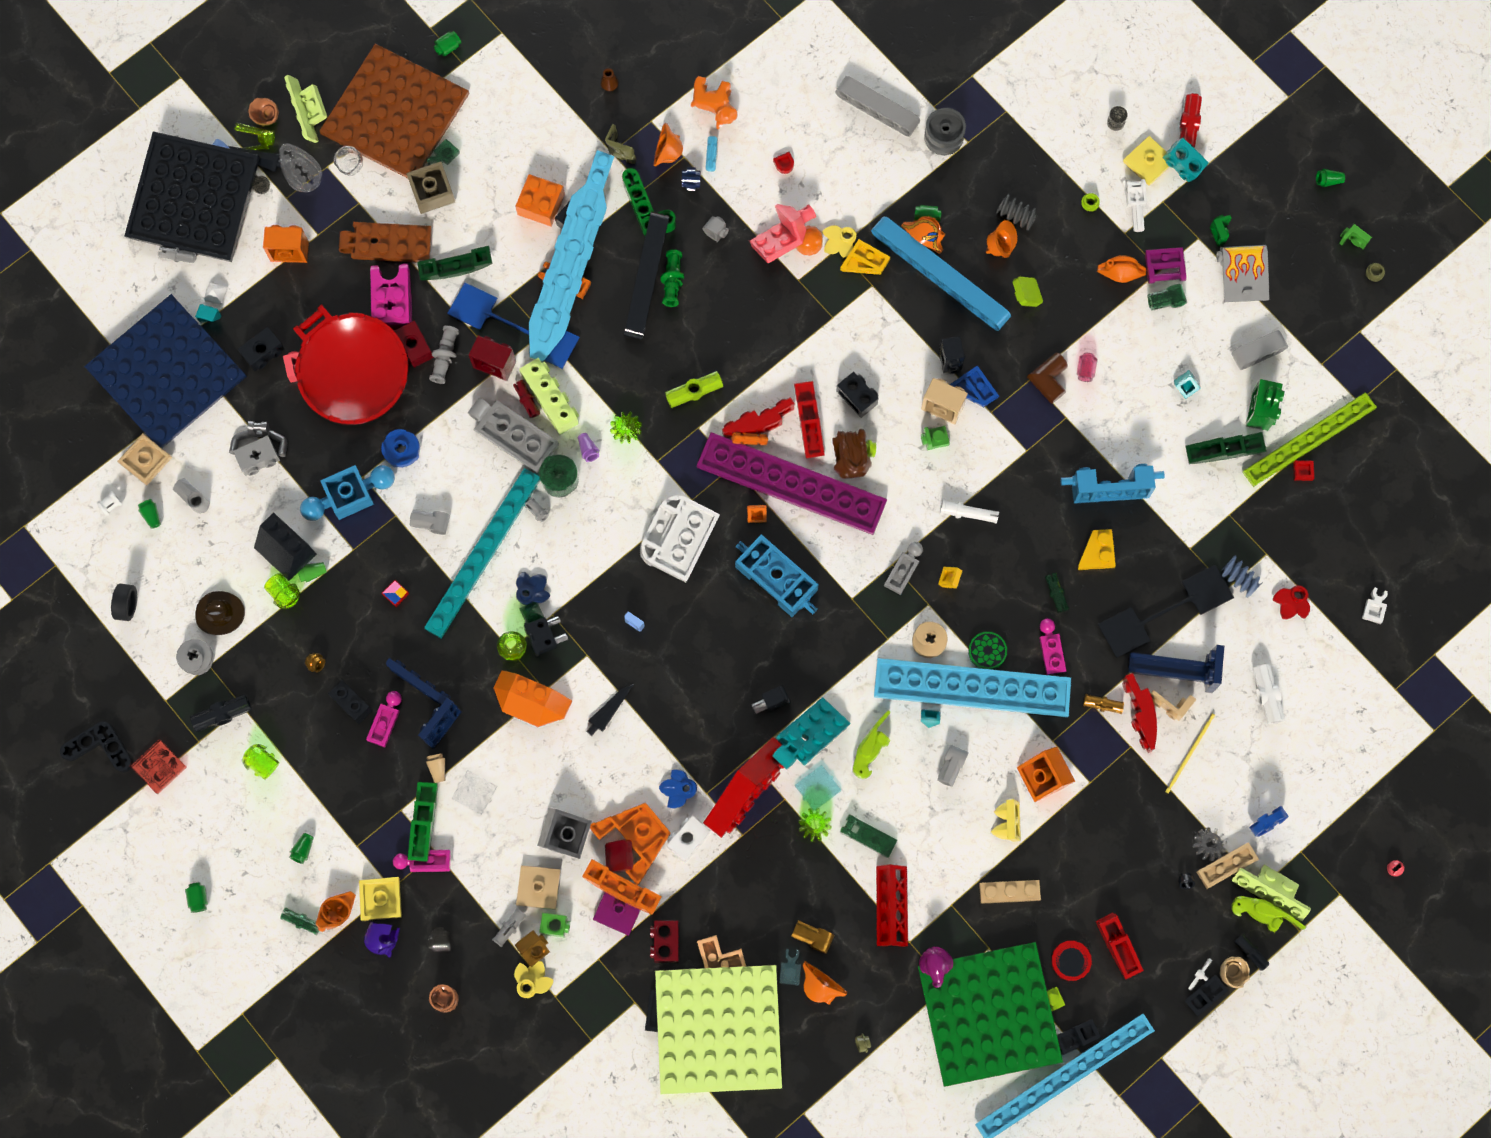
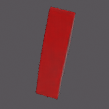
M813 381L796 383L794 388L805 457L825 456Z

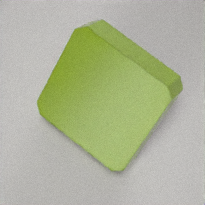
M1018 277L1013 280L1016 299L1022 306L1037 307L1043 303L1035 278Z

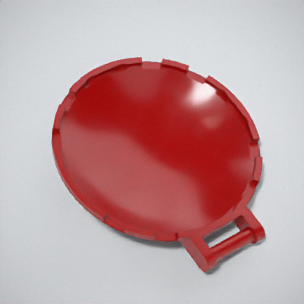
M321 304L315 313L302 324L296 325L293 328L303 340L295 365L297 385L306 403L320 416L340 424H362L382 416L398 401L407 382L408 358L402 341L386 323L378 318L362 313H349L332 317ZM324 315L325 319L307 334L304 333L306 329Z

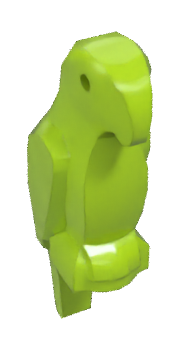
M889 710L879 719L858 746L852 772L860 779L870 777L872 770L869 771L868 765L876 759L882 747L889 745L890 739L884 733L877 732L879 726L890 714Z
M1239 896L1235 898L1231 905L1232 912L1235 915L1242 916L1241 913L1247 912L1256 921L1267 924L1268 930L1274 933L1281 926L1282 918L1302 930L1306 929V926L1291 915L1263 899Z

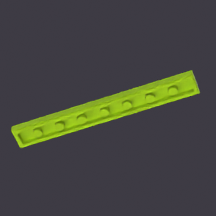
M1365 392L1254 463L1242 473L1254 488L1294 462V460L1299 459L1369 414L1377 406Z

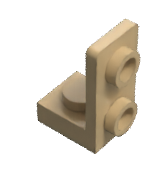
M1153 690L1151 692L1154 705L1166 710V714L1173 720L1177 719L1180 721L1196 701L1190 695L1187 699L1183 697L1175 707Z

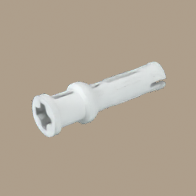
M943 498L940 515H952L957 519L962 516L997 523L999 511L965 506L962 502H949Z

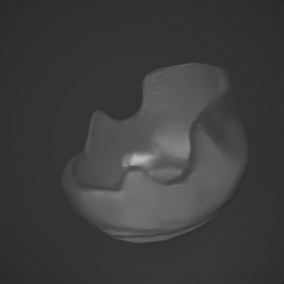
M343 146L335 153L334 165L342 174L353 176L363 167V157L356 148Z

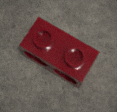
M654 921V926H650V938H654V946H650V958H654L655 963H679V922ZM668 927L670 934L666 937L660 936V928ZM668 947L670 954L667 957H661L659 955L660 948Z

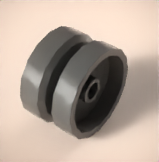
M951 108L937 109L930 114L926 122L924 134L925 144L930 151L937 155L946 156L960 149L966 130L963 116Z

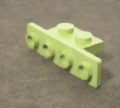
M286 75L284 77L286 88L290 92L291 103L295 107L296 117L302 128V135L306 140L317 143L319 140L314 126L327 118L318 88L312 84L302 91L298 79Z
M1265 864L1260 869L1257 877L1240 868L1232 879V882L1263 900L1272 903L1299 921H1303L1311 910L1310 907L1294 899L1299 884Z

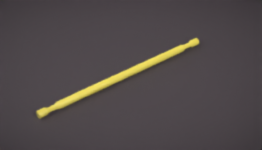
M1211 714L1209 721L1205 724L1172 779L1170 786L1166 789V793L1169 794L1171 787L1175 784L1208 729L1210 722L1214 719L1215 714Z

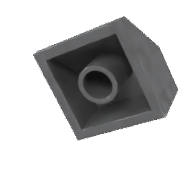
M549 808L537 846L580 859L592 821L558 809Z

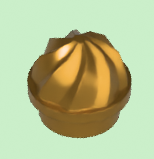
M319 653L309 654L305 659V665L311 672H320L325 666V659Z

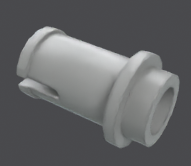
M534 498L526 503L525 507L536 517L537 521L543 522L548 518V510L543 509Z

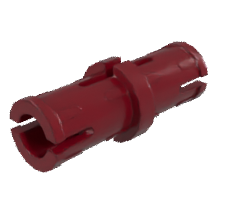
M524 380L513 384L519 395V401L524 405L529 418L538 416L540 411L533 400V394H530Z

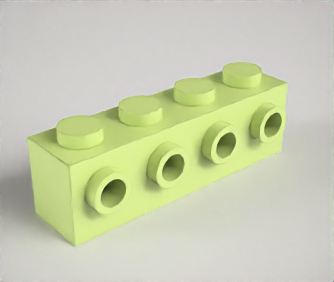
M537 358L519 369L522 378L559 435L579 424L577 419L579 417L578 412L574 407L570 408L565 392H560L558 389L560 385L555 377L551 378L549 375L550 369L545 362L542 363Z

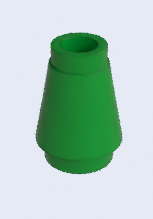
M1322 169L1316 173V183L1321 185V187L1345 182L1344 172Z
M152 499L138 504V512L150 526V529L161 525L156 503H153Z
M303 833L290 850L289 858L297 863L304 864L305 860H308L314 837Z

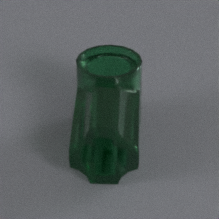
M1175 284L1166 290L1147 295L1151 311L1169 306L1178 308L1187 304L1182 284Z

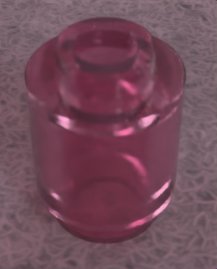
M1084 353L1079 356L1076 373L1078 380L1083 382L1093 381L1098 361L1094 354Z

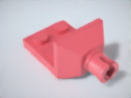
M809 204L798 211L790 206L775 205L781 223L750 240L751 246L767 263L803 244L806 233L805 223L816 218V214Z

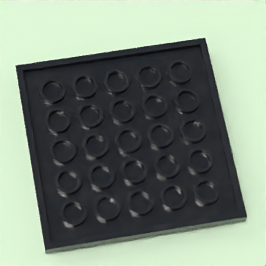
M153 131L124 237L173 249L179 248L180 250L194 252L197 255L232 262L258 167L259 155Z

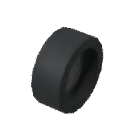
M119 583L112 595L111 615L114 620L130 621L136 610L137 589L134 585Z

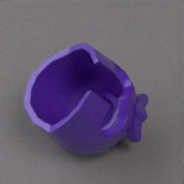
M370 922L364 936L366 948L374 954L391 957V951L396 945L400 928L391 930L392 925Z

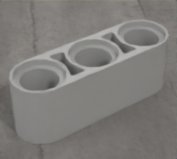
M1277 330L1235 349L1231 354L1239 369L1243 370L1283 352L1288 348V345L1281 332Z

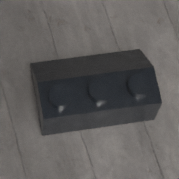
M274 512L259 526L254 549L288 581L317 555L308 543Z

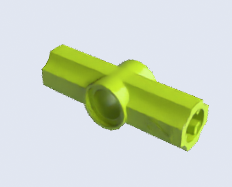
M716 371L699 379H690L686 384L665 392L670 407L673 408L690 400H699L703 395L722 388L723 383ZM697 387L699 390L691 392L690 388Z

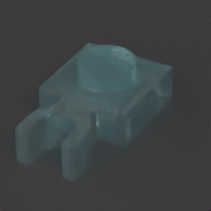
M786 949L787 963H781L779 984L799 986L801 965L795 964L799 956V950H796V956L791 958L788 955L789 949Z

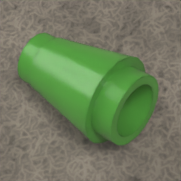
M324 562L306 564L298 572L301 582L306 581L307 583L327 573Z

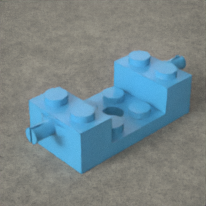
M1138 464L1131 471L1128 480H1120L1118 483L1102 481L1097 484L1096 469L1090 470L1089 467H1084L1077 470L1072 477H1061V486L1072 485L1074 503L1150 498L1156 488L1155 479H1164L1165 474L1164 471L1154 472L1153 466Z
M762 534L749 548L742 541L736 545V548L743 554L735 561V568L749 580L752 578L778 601V606L787 614L793 617L804 607L812 615L818 610L810 602V599L818 591L819 584ZM773 570H780L782 576L778 579L773 578L771 575Z

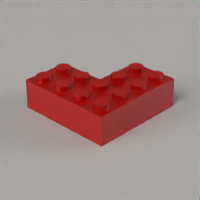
M776 738L770 739L736 772L703 822L721 838L727 832L731 834L737 824L740 825L746 817L744 814L749 812L755 803L753 801L764 790H767L772 781L775 782L781 774L779 772L781 768L784 769L772 756L782 745Z

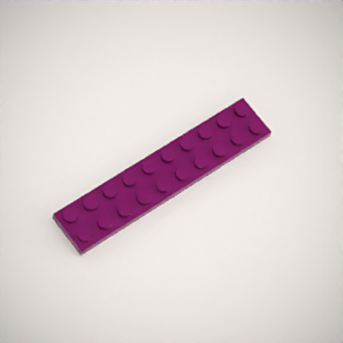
M712 432L697 464L698 469L874 535L887 503V499L744 444H734L732 440Z

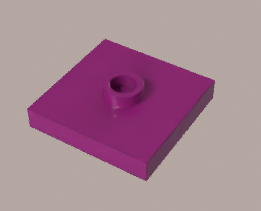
M605 892L593 921L630 936L641 910Z

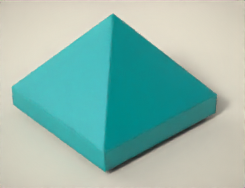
M921 710V722L928 728L940 724L941 712Z

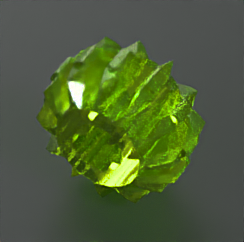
M621 412V417L615 415V421L610 422L612 426L610 433L614 434L613 438L615 440L620 438L621 444L624 440H627V443L630 444L631 438L637 441L638 437L636 434L642 433L641 429H639L642 427V424L637 422L638 416L632 417L631 412L627 416H625L624 412ZM623 426H626V427L629 426V429L626 430V428H625V429L623 430Z
M809 808V816L803 812L802 817L805 820L801 819L798 822L801 825H805L799 828L800 832L806 831L803 837L807 838L810 834V841L812 842L815 836H817L819 841L822 840L821 834L827 837L828 832L826 830H831L832 828L831 825L826 824L831 821V818L824 819L827 812L824 811L820 815V808H816V813L814 814L812 809ZM814 820L815 823V820H817L819 822V828H811V821Z

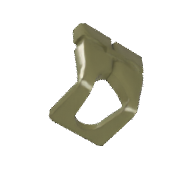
M612 124L605 138L609 153L622 161L626 160L627 163L635 164L637 159L634 155V149L615 142L618 132L616 126Z

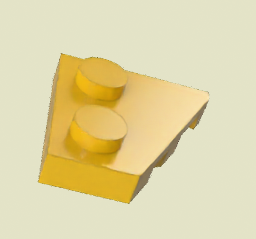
M858 239L840 267V270L842 272L881 275L890 261V256Z
M1112 529L1093 530L1078 565V570L1115 568Z

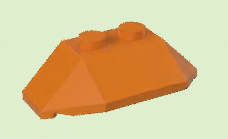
M503 670L494 686L502 712L536 727L564 719L572 703V700L552 688L519 674Z

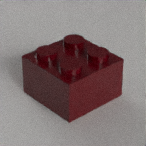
M477 336L469 353L473 368L504 381H508L516 364L513 349L505 343L498 344L488 336H484V338Z

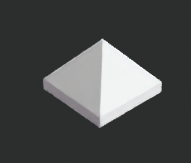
M209 283L204 301L222 305L227 287Z

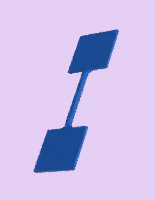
M464 283L447 313L479 330L486 319L492 317L529 335V330L492 313V308L498 299L497 297L467 283ZM566 331L563 338L544 361L563 369L580 337Z

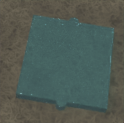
M822 765L795 785L803 796L802 799L807 801L813 811L842 791L833 780L834 777L830 776Z

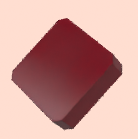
M623 839L605 844L606 867L613 873L632 870L633 852L631 840Z

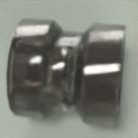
M1121 106L1111 109L1107 119V125L1111 130L1118 131L1124 127L1128 117L1127 110Z

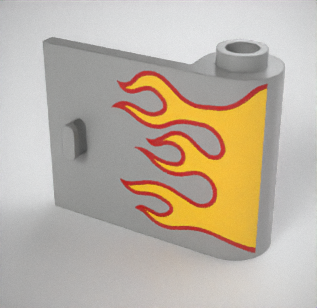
M1267 246L1220 247L1216 258L1217 262H1220V265L1223 266L1224 303L1269 300Z

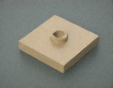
M142 433L117 462L147 486L172 457Z
M521 866L516 906L556 910L561 870Z

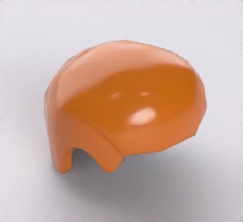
M805 226L806 233L803 244L796 247V249L803 255L817 254L822 248V233L817 227Z

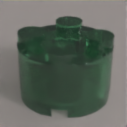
M564 455L548 456L540 466L539 477L542 486L551 496L566 497L577 488L579 483L577 467L569 457Z

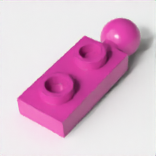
M1044 619L1040 623V630L1045 633V636H1041L1039 639L1046 675L1066 672L1060 635L1053 634L1055 623L1051 619Z
M391 691L387 694V706L380 704L366 739L368 742L386 747L400 712L394 709L402 700L399 692Z
M430 850L428 861L408 860L405 854L400 853L393 858V865L397 869H404L410 865V872L450 871L451 851Z

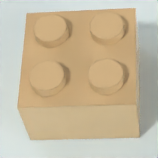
M933 378L923 398L921 410L956 424L965 406L968 393L961 387L948 385L943 379Z

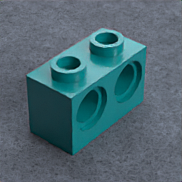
M1184 138L1176 141L1162 157L1166 164L1174 168L1179 173V176L1187 182L1196 179L1209 163ZM1176 152L1180 154V158L1176 156ZM1189 164L1192 165L1193 171L1190 170Z

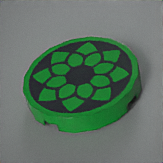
M982 632L972 639L968 655L976 667L993 670L1003 664L1007 656V646L1000 635L993 632Z

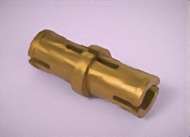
M1085 694L1083 706L1100 709L1101 712L1110 711L1122 714L1124 702L1110 700L1105 696L1101 698Z

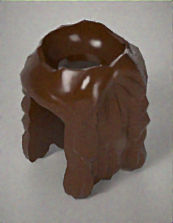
M859 429L858 434L856 431L846 433L838 431L837 437L832 438L836 457V464L833 467L834 471L843 479L864 477L872 466L867 453L866 432L864 429Z

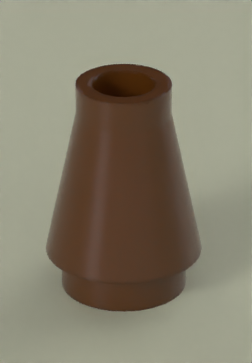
M607 68L603 71L601 86L606 91H614L618 87L619 81L613 70Z

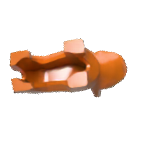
M698 76L694 83L691 107L696 106L699 109L713 112L716 116L715 121H717L716 129H719L723 124H731L738 117L737 110L730 105L728 99L731 95L730 83L722 81L718 90L706 92V78Z

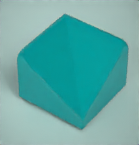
M204 304L199 305L195 315L200 323L213 322L222 317L217 308Z
M1190 370L1174 380V385L1185 399L1201 389L1200 383Z

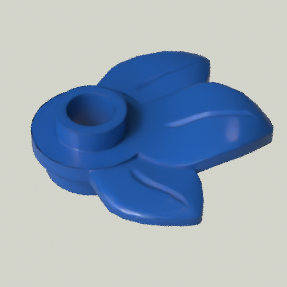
M676 769L671 771V779H667L660 784L659 790L664 795L669 796L667 807L674 809L682 807L687 799L692 798L696 794L697 785L693 780L688 779L684 771ZM689 785V791L685 792L684 787Z

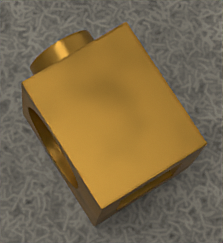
M534 930L515 944V947L531 967L550 953L546 947L548 944L547 940L542 934L538 936Z

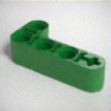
M628 168L622 174L623 185L644 236H646V227L649 223L650 214L654 210L638 172L635 169ZM630 178L634 181V185L631 184ZM637 193L641 194L640 197H634L633 195ZM642 209L648 210L647 213H640ZM671 210L658 212L659 214L668 215L669 219L672 220L667 225L666 233L673 231L676 228L674 212Z

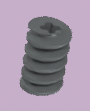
M1008 194L1002 200L996 214L1001 211L1000 217L1003 218L1007 215L1008 221L1014 218V224L1020 221L1021 228L1027 224L1026 230L1029 231L1037 217L1035 214L1036 208L1029 211V204L1023 208V201L1016 204V198L1009 201L1010 195Z

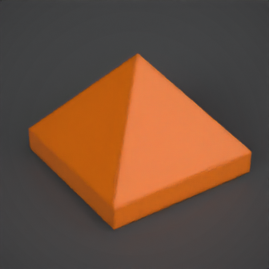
M766 505L747 506L748 523L767 522Z

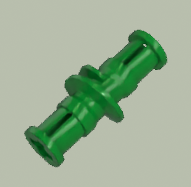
M668 250L666 252V272L660 278L665 290L662 304L668 307L678 306L679 287L683 285L681 280L684 279V274L680 272V259L683 254L678 250Z

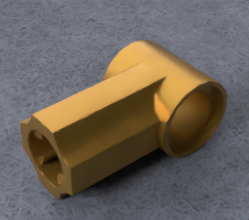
M798 920L791 937L809 944L810 947L827 954L835 935Z

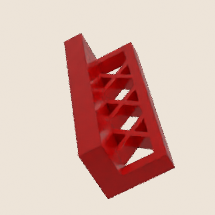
M891 864L876 866L877 946L906 947L908 946L907 866ZM896 870L900 871L899 881L896 878ZM897 891H899V893H900V900H899V901H898L897 898H896V892H897ZM897 911H899L901 914V919L899 921L896 918ZM898 930L901 933V942L897 941L896 933Z

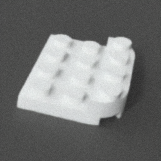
M682 495L667 498L658 508L641 542V558L649 566L652 565L686 583L720 514Z

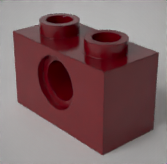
M415 320L394 330L402 341L408 363L411 362L413 368L434 358ZM412 342L417 343L413 348L408 347Z

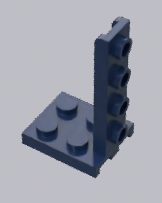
M1216 645L1210 650V653L1206 655L1205 662L1130 653L1128 673L1203 682L1205 692L1213 693L1222 684L1225 645Z
M389 658L386 665L392 672L441 705L433 711L432 718L421 727L420 734L418 735L429 747L434 749L461 714V711L453 704L454 702L450 700L451 697L443 691L437 692L434 690L436 687L431 682L426 680L424 683L420 680L421 676L413 670L407 671L404 669L406 665L401 661L396 660L394 662Z

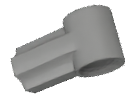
M185 478L178 480L174 484L173 491L195 512L201 514L208 510L209 501ZM201 499V503L195 506L196 501Z
M413 509L409 525L410 527L427 529L435 534L445 535L450 515L439 511L430 513Z
M950 745L937 781L953 787L960 768L963 767L969 752Z

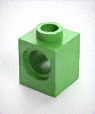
M542 913L539 933L565 938V933H569L570 921H567L568 918L564 915ZM555 920L561 922V927L557 931H553L550 928L551 923Z

